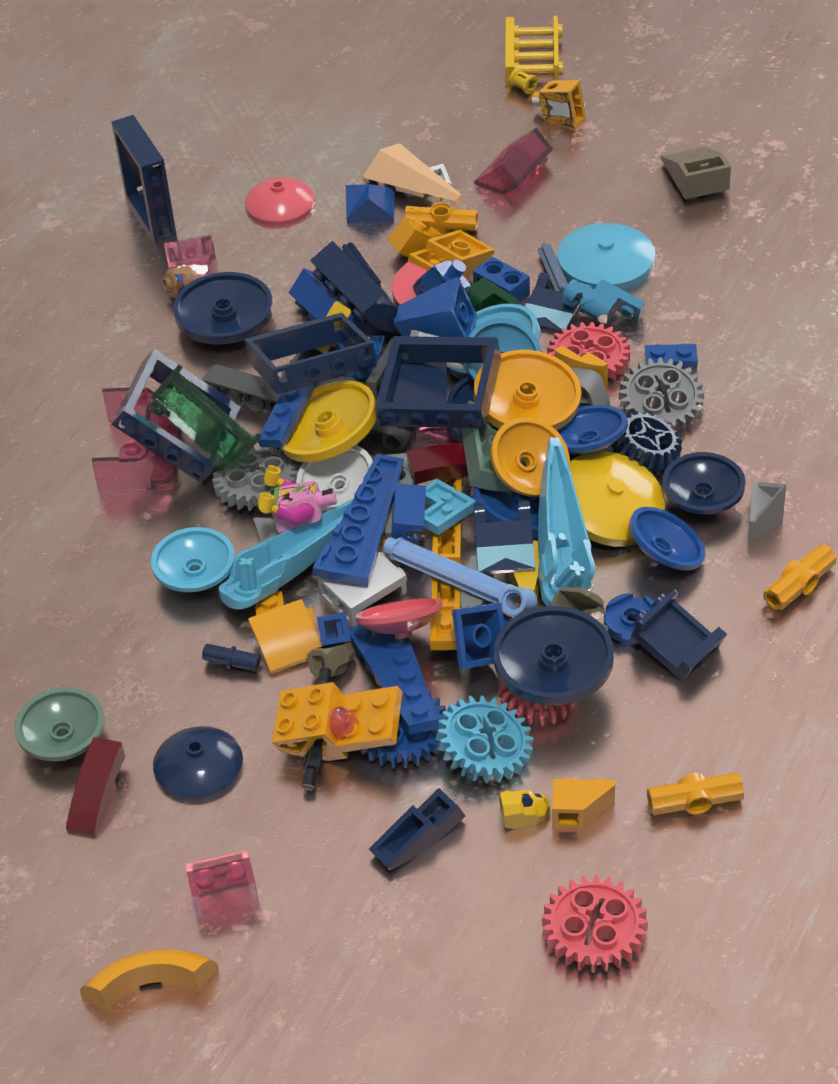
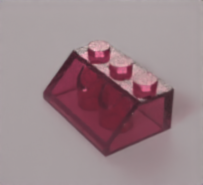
M536 127L509 144L473 182L476 186L503 195L512 190L517 192L526 184L524 182L525 179L528 180L537 173L535 168H539L549 160L547 155L553 148Z

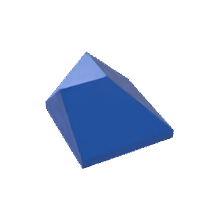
M371 184L346 185L347 222L394 221L395 188Z

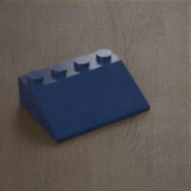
M333 241L310 260L316 268L313 271L316 277L322 283L326 280L328 282L326 286L335 296L339 293L341 295L339 299L348 308L353 307L354 310L352 312L361 322L366 320L372 327L401 335L394 326V317H396L398 309L387 293Z

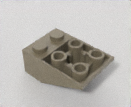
M701 147L661 156L662 162L684 199L730 190L731 166L721 152Z

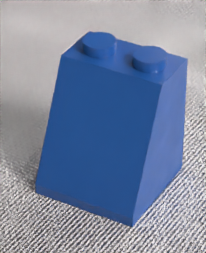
M456 277L400 304L396 317H394V326L402 336H410L411 330L439 337H469L474 330L477 314L460 278Z

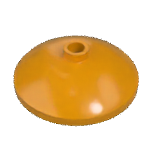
M532 417L515 418L506 422L494 435L490 448L491 462L497 476L508 488L524 496L540 497L548 440L550 437L560 440L568 465L570 466V457L565 441L551 425L542 420ZM520 460L526 463V467L520 463Z

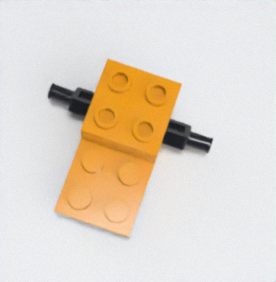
M324 667L319 670L318 685L280 691L272 743L280 752L304 757L302 773H304L303 789L314 790L316 772L320 767L321 759L325 761L345 759L348 756V751L396 744L403 693L398 686L343 694L333 682L330 683L331 669Z

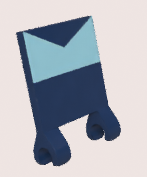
M541 272L525 307L535 314L540 329L562 334V328L568 329L579 306L571 308L562 303L564 299L562 297L563 292L550 290V281H548L550 274Z
M529 501L518 502L519 520L486 523L485 505L476 504L473 506L478 572L497 574L535 571Z

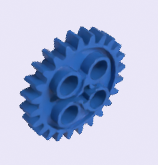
M431 697L439 722L442 712L446 711L445 705L440 706L439 697L433 699ZM399 719L395 745L361 749L360 752L361 754L368 753L370 761L379 757L380 766L384 765L386 761H391L392 768H395L397 762H402L404 768H407L408 761L411 760L418 766L420 757L429 761L430 751L439 753L437 749L439 741L435 740L437 731L434 729L409 735Z

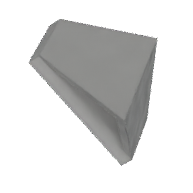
M752 482L748 541L756 540L783 523L787 484Z

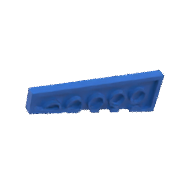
M382 454L376 455L363 478L362 484L356 490L353 501L344 511L339 525H336L332 538L328 544L326 543L313 566V576L368 586L393 503L396 483H399L402 473L403 458Z
M360 624L349 628L350 641L359 657L362 656L368 671L372 672L375 676V682L379 688L398 686L403 692L399 719L409 735L439 729L438 717L409 637L396 639L394 634H379L362 627Z

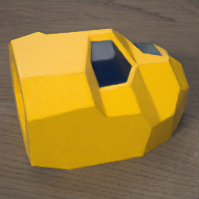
M508 789L499 792L500 810L505 828L518 829L537 826L545 821L549 814V798L542 793H533L530 790L511 791Z

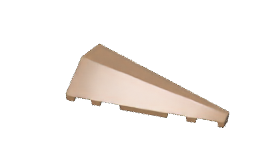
M400 143L380 149L363 175L365 183L377 181L379 186L393 185L396 191L423 198L426 195H432L435 201L451 200L454 206L463 204L462 195Z

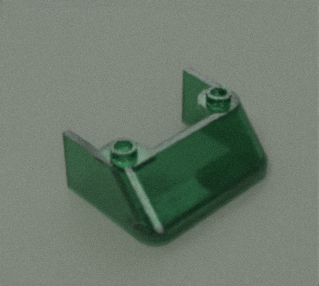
M178 364L147 399L150 403L148 409L159 418L164 415L212 457L210 462L220 471L224 468L229 471L234 470L262 436L259 433L253 435L248 433L179 372L183 367Z

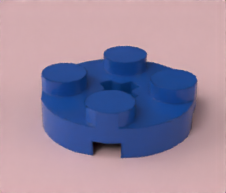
M631 593L622 594L611 599L606 605V616H604V625L608 627L609 635L619 641L620 645L624 647H632L635 644H639L631 636L636 624L634 621L627 620V617L636 618L643 610L649 612L653 608L654 600L644 595L643 599L633 597Z

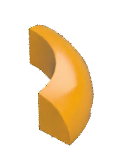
M156 949L143 951L121 958L97 972L80 988L81 997L108 1012L121 999L140 990L141 985L161 982L162 985L180 986L200 993L218 971V965L214 960L206 956L185 950Z

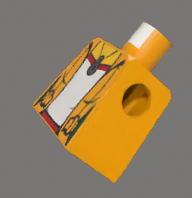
M580 80L549 81L539 92H534L532 95V104L541 106L542 115L546 121L575 130L586 119Z

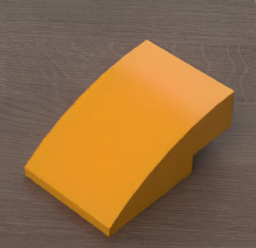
M457 230L428 239L426 249L410 253L408 262L429 270L434 265L448 260L452 262L460 260L466 265L463 276L467 279L473 274V270L490 259L495 249L462 230Z

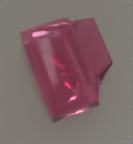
M211 234L164 243L168 267L170 268L190 266L193 271L201 275L208 273L212 261L216 259Z

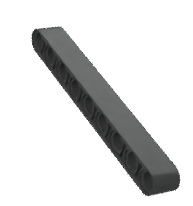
M212 365L201 379L242 408L269 416L281 395H277L262 377L221 365ZM377 417L372 429L360 443L398 453L403 450L413 435L414 427L380 426Z

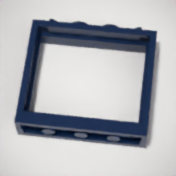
M134 115L111 121L125 198L155 244L177 237L163 157ZM142 186L143 190L137 191V187Z
M342 312L245 339L249 363L277 395L377 367L373 341ZM339 321V328L335 329L334 322ZM341 341L347 346L343 349L278 367L271 362L272 360ZM285 371L286 376L280 378L277 373Z
M394 336L375 407L380 426L485 429L501 360L498 338ZM402 362L484 363L475 404L392 403Z
M153 349L141 363L111 425L201 483L214 470L241 406L156 349ZM149 377L220 423V427L206 457L133 410Z

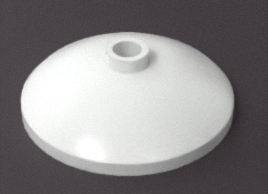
M355 445L333 458L317 462H303L297 474L296 484L316 481L320 491L333 488L336 493L337 504L324 507L323 513L354 498V494L359 485L362 484L363 478L373 460L367 451Z

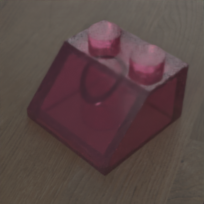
M247 851L186 865L197 919L260 905Z

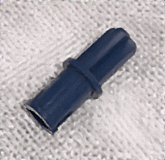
M205 644L202 651L203 660L227 665L228 669L237 667L257 672L260 666V654L240 651L235 646L227 648Z

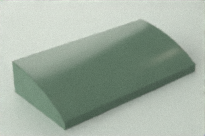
M469 400L467 404H475V402ZM488 421L485 429L461 428L469 484L486 490L514 492L499 479L491 462V443L499 428ZM520 460V463L525 466L524 461Z

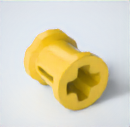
M518 67L510 74L509 84L514 88L519 87L523 89L525 94H532L537 88L538 78L535 75L524 73V70Z

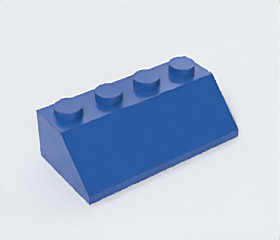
M303 268L288 292L295 299L294 303L298 307L309 312L308 316L312 320L326 317L334 302H342L339 299L341 295L338 293L335 296L326 286L328 283L326 280L322 283L313 271ZM349 308L351 314L348 319L366 336L385 337L390 333L389 331L372 327L366 320L361 322L352 312L354 308Z

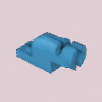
M573 279L569 282L562 295L564 298L562 303L571 308L580 305V313L586 314L605 324L611 320L616 311L620 312L625 318L633 319L637 322L644 315L645 301L601 279L595 289L590 285Z

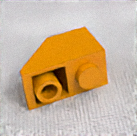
M403 217L388 238V241L400 254L409 257L410 253L426 249L428 239L441 236L442 234L432 226L429 229L426 228V225L418 219L412 221Z
M601 778L594 780L553 779L552 828H584L615 804V780Z

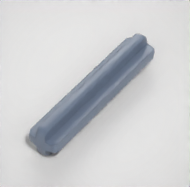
M543 243L541 244L542 247L538 248V252L547 273L550 274L549 278L555 291L564 292L568 285L552 246Z

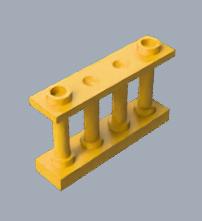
M553 16L554 27L519 28V25H515L514 17H506V85H510V74L518 67L523 69L526 74L554 73V81L559 80V75H563V62H559L558 38H562V24H558V16ZM519 36H554V39L519 40ZM554 48V51L519 52V49ZM554 60V64L519 65V61Z

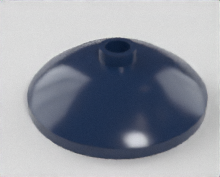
M710 452L690 453L675 459L665 469L662 480L663 491L670 502L687 512L703 515L720 513L735 506L743 497L746 484L743 471L734 461L725 456Z
M209 726L191 727L171 735L158 748L153 760V772L159 787L171 797L191 802L205 801L223 794L236 783L243 769V754L237 740L229 733Z

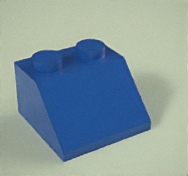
M502 603L453 609L452 615L459 669L494 664L495 640L504 627Z

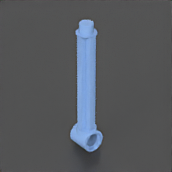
M389 537L384 543L383 551L390 555L391 560L399 561L492 603H502V611L507 615L517 616L528 610L535 609L537 606L536 594L530 588L517 587L501 582L406 541L403 537L398 539ZM518 594L521 597L519 608L515 604V598Z

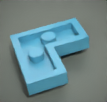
M435 479L426 485L425 504L430 507L425 510L424 528L436 535H440L474 512L475 500L446 483Z

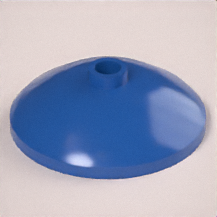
M585 406L579 408L574 418L567 425L557 430V432L565 441L569 454H593L616 443L626 432L628 420L626 414L621 409L613 406Z
M641 507L636 509L629 519L631 535L643 553L654 562L675 570H692L699 567L705 559V548L701 539L687 523L677 516L655 507Z

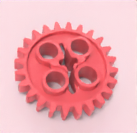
M581 322L578 328L571 324V330L562 328V334L555 333L554 339H550L549 346H547V354L554 357L555 350L560 346L566 347L581 357L590 352L608 363V377L616 380V374L623 375V369L628 368V362L630 361V344L627 343V338L621 337L620 331L613 333L612 326L604 329L603 323L595 327L594 322H591L589 326H585Z
M598 875L594 876L593 882H588L587 878L582 876L581 884L577 885L575 881L570 879L569 889L558 886V895L550 894V904L544 905V915H542L543 938H547L548 949L555 948L556 958L565 955V965L568 966L573 961L578 962V970L581 971L585 964L590 965L591 973L595 972L597 965H601L604 971L608 972L609 963H613L616 967L621 968V958L631 962L632 951L640 953L641 943L646 941V931H648L647 910L642 908L641 898L634 899L633 889L623 891L622 881L613 886L611 885V877H608L604 883H601ZM603 901L600 908V919H597L595 922L599 902ZM593 925H594L593 937H592L591 943H590V945H585V944L587 943V940H588L589 937H590V928H592ZM606 939V940H610V941H609V942H603V941H601V940Z

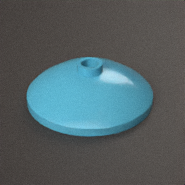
M191 527L175 531L163 538L153 550L151 567L155 578L165 587L180 592H198L217 585L229 575L233 567L235 553L231 541L222 533L210 528Z

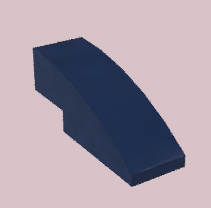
M438 788L418 809L412 805L369 850L391 871L436 843L465 817V814L453 800Z

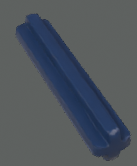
M352 242L344 244L342 246L343 251L381 287V280Z

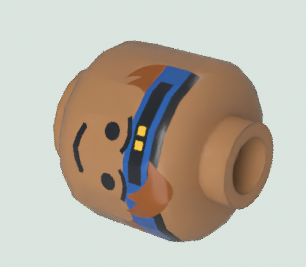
M190 266L169 268L165 277L162 278V288L171 298L176 299L179 292L186 285L198 279L199 275Z

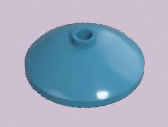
M496 318L485 321L478 325L469 335V337H497L501 353L514 350L542 352L535 335L526 326L511 319ZM465 363L467 372L474 382L479 369L484 363Z

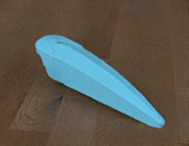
M550 437L546 450L538 513V574L541 596L546 606H551L555 593L561 588L576 587L588 590L592 585L591 580L595 574V564L590 550L591 544L564 448L560 440Z
M353 499L323 513L322 519L317 522L287 530L236 554L229 579L219 586L221 601L233 609L248 608L277 592L278 588L303 572L318 559L326 543H329L336 525H339L344 511L347 506H350Z

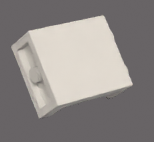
M382 551L377 553L368 586L317 576L320 596L337 613L346 612L347 622L352 627L358 625L356 614L361 612V610L394 590L401 596L407 593V576L402 568L396 567L391 563L387 555Z

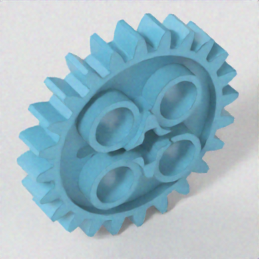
M482 695L479 702H476L472 696H469L467 703L462 699H458L456 706L449 704L447 711L442 712L439 720V729H436L435 740L439 741L437 749L438 751H445L444 761L453 760L451 769L459 766L462 768L461 776H465L470 772L472 773L473 781H476L480 775L483 776L485 783H488L492 776L497 783L501 782L503 775L510 780L513 773L519 775L522 768L526 767L533 751L531 745L534 738L529 736L531 728L523 727L526 719H516L517 710L507 711L506 702L501 706L496 705V698H493L490 703H487Z

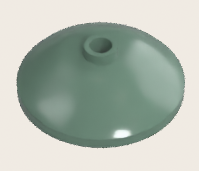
M62 687L47 690L30 699L19 711L14 729L18 744L27 754L44 761H62L86 752L93 737L100 738L105 725V717L101 704L93 695L81 689Z

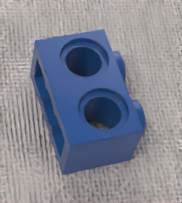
M493 256L473 270V284L485 277L517 298L519 303L530 296V276Z

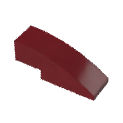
M463 443L439 444L406 451L408 466L415 485L438 478L446 483L468 476Z
M93 737L73 793L66 823L67 831L96 836L117 789L115 779L125 759L122 742Z

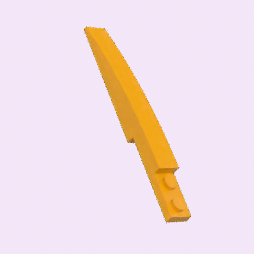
M462 478L446 482L447 485L462 492ZM462 520L440 535L433 533L432 552L462 564ZM432 576V598L441 599L443 608L431 620L430 648L431 650H457L452 610L461 608V589Z

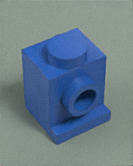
M346 612L316 617L322 646L351 640Z

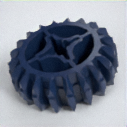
M636 410L633 414L626 413L628 427L623 436L611 445L613 452L629 457L630 461H637L639 466H644L656 476L660 472L664 473L667 466L679 458L682 453L681 444L683 440L679 438L680 432L673 430V424H667L665 419L657 418L656 414L651 416L647 411L640 414Z

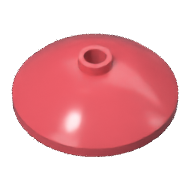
M277 177L262 181L254 186L245 198V208L248 215L252 219L268 225H285L296 222L307 216L315 204L313 190L302 181L289 177Z
M437 598L396 601L363 610L356 614V621L362 627L376 633L394 634L396 639H402L412 636V631L427 625L439 614L443 604L442 600Z

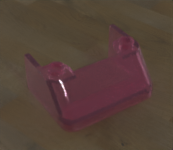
M129 387L102 389L108 422H113ZM144 387L133 410L183 442L185 429L183 413L154 391ZM137 441L124 444L120 449L119 457L92 458L98 492L165 490L174 487L179 481L180 469Z

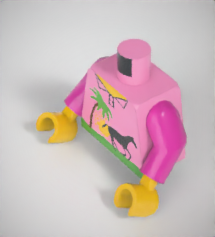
M269 465L265 471L264 483L268 486L278 485L280 487H275L273 495L261 492L258 499V507L263 513L272 512L278 533L317 522L322 519L324 507L337 504V497L333 488L320 491L316 481L296 484L287 478L283 480L279 478L280 468Z

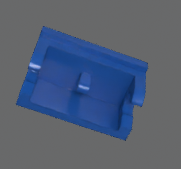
M396 483L392 512V538L398 539L403 537L409 542L419 541V535L408 534L407 532H422L424 530L426 486Z

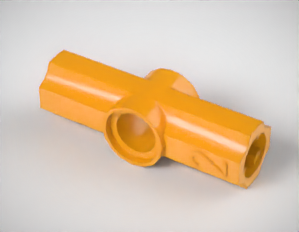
M437 203L431 208L406 206L405 209L406 218L412 221L418 219L426 225V228L429 229L432 226L441 232L442 235L450 233L452 230L477 232V210L451 209V206L447 203Z
M825 544L822 546L817 545L800 561L796 559L791 560L783 569L781 577L764 590L763 598L768 606L775 611L783 610L801 593L803 595L810 594L816 587L819 578L836 564L837 557L832 552V549Z
M737 772L704 778L699 773H690L683 776L678 783L647 788L646 795L650 813L653 815L681 810L697 815L705 813L715 804L743 800L744 789L741 776Z

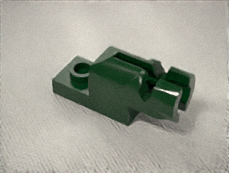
M485 277L474 284L468 281L471 288L467 295L475 312L499 304L519 305L517 298Z

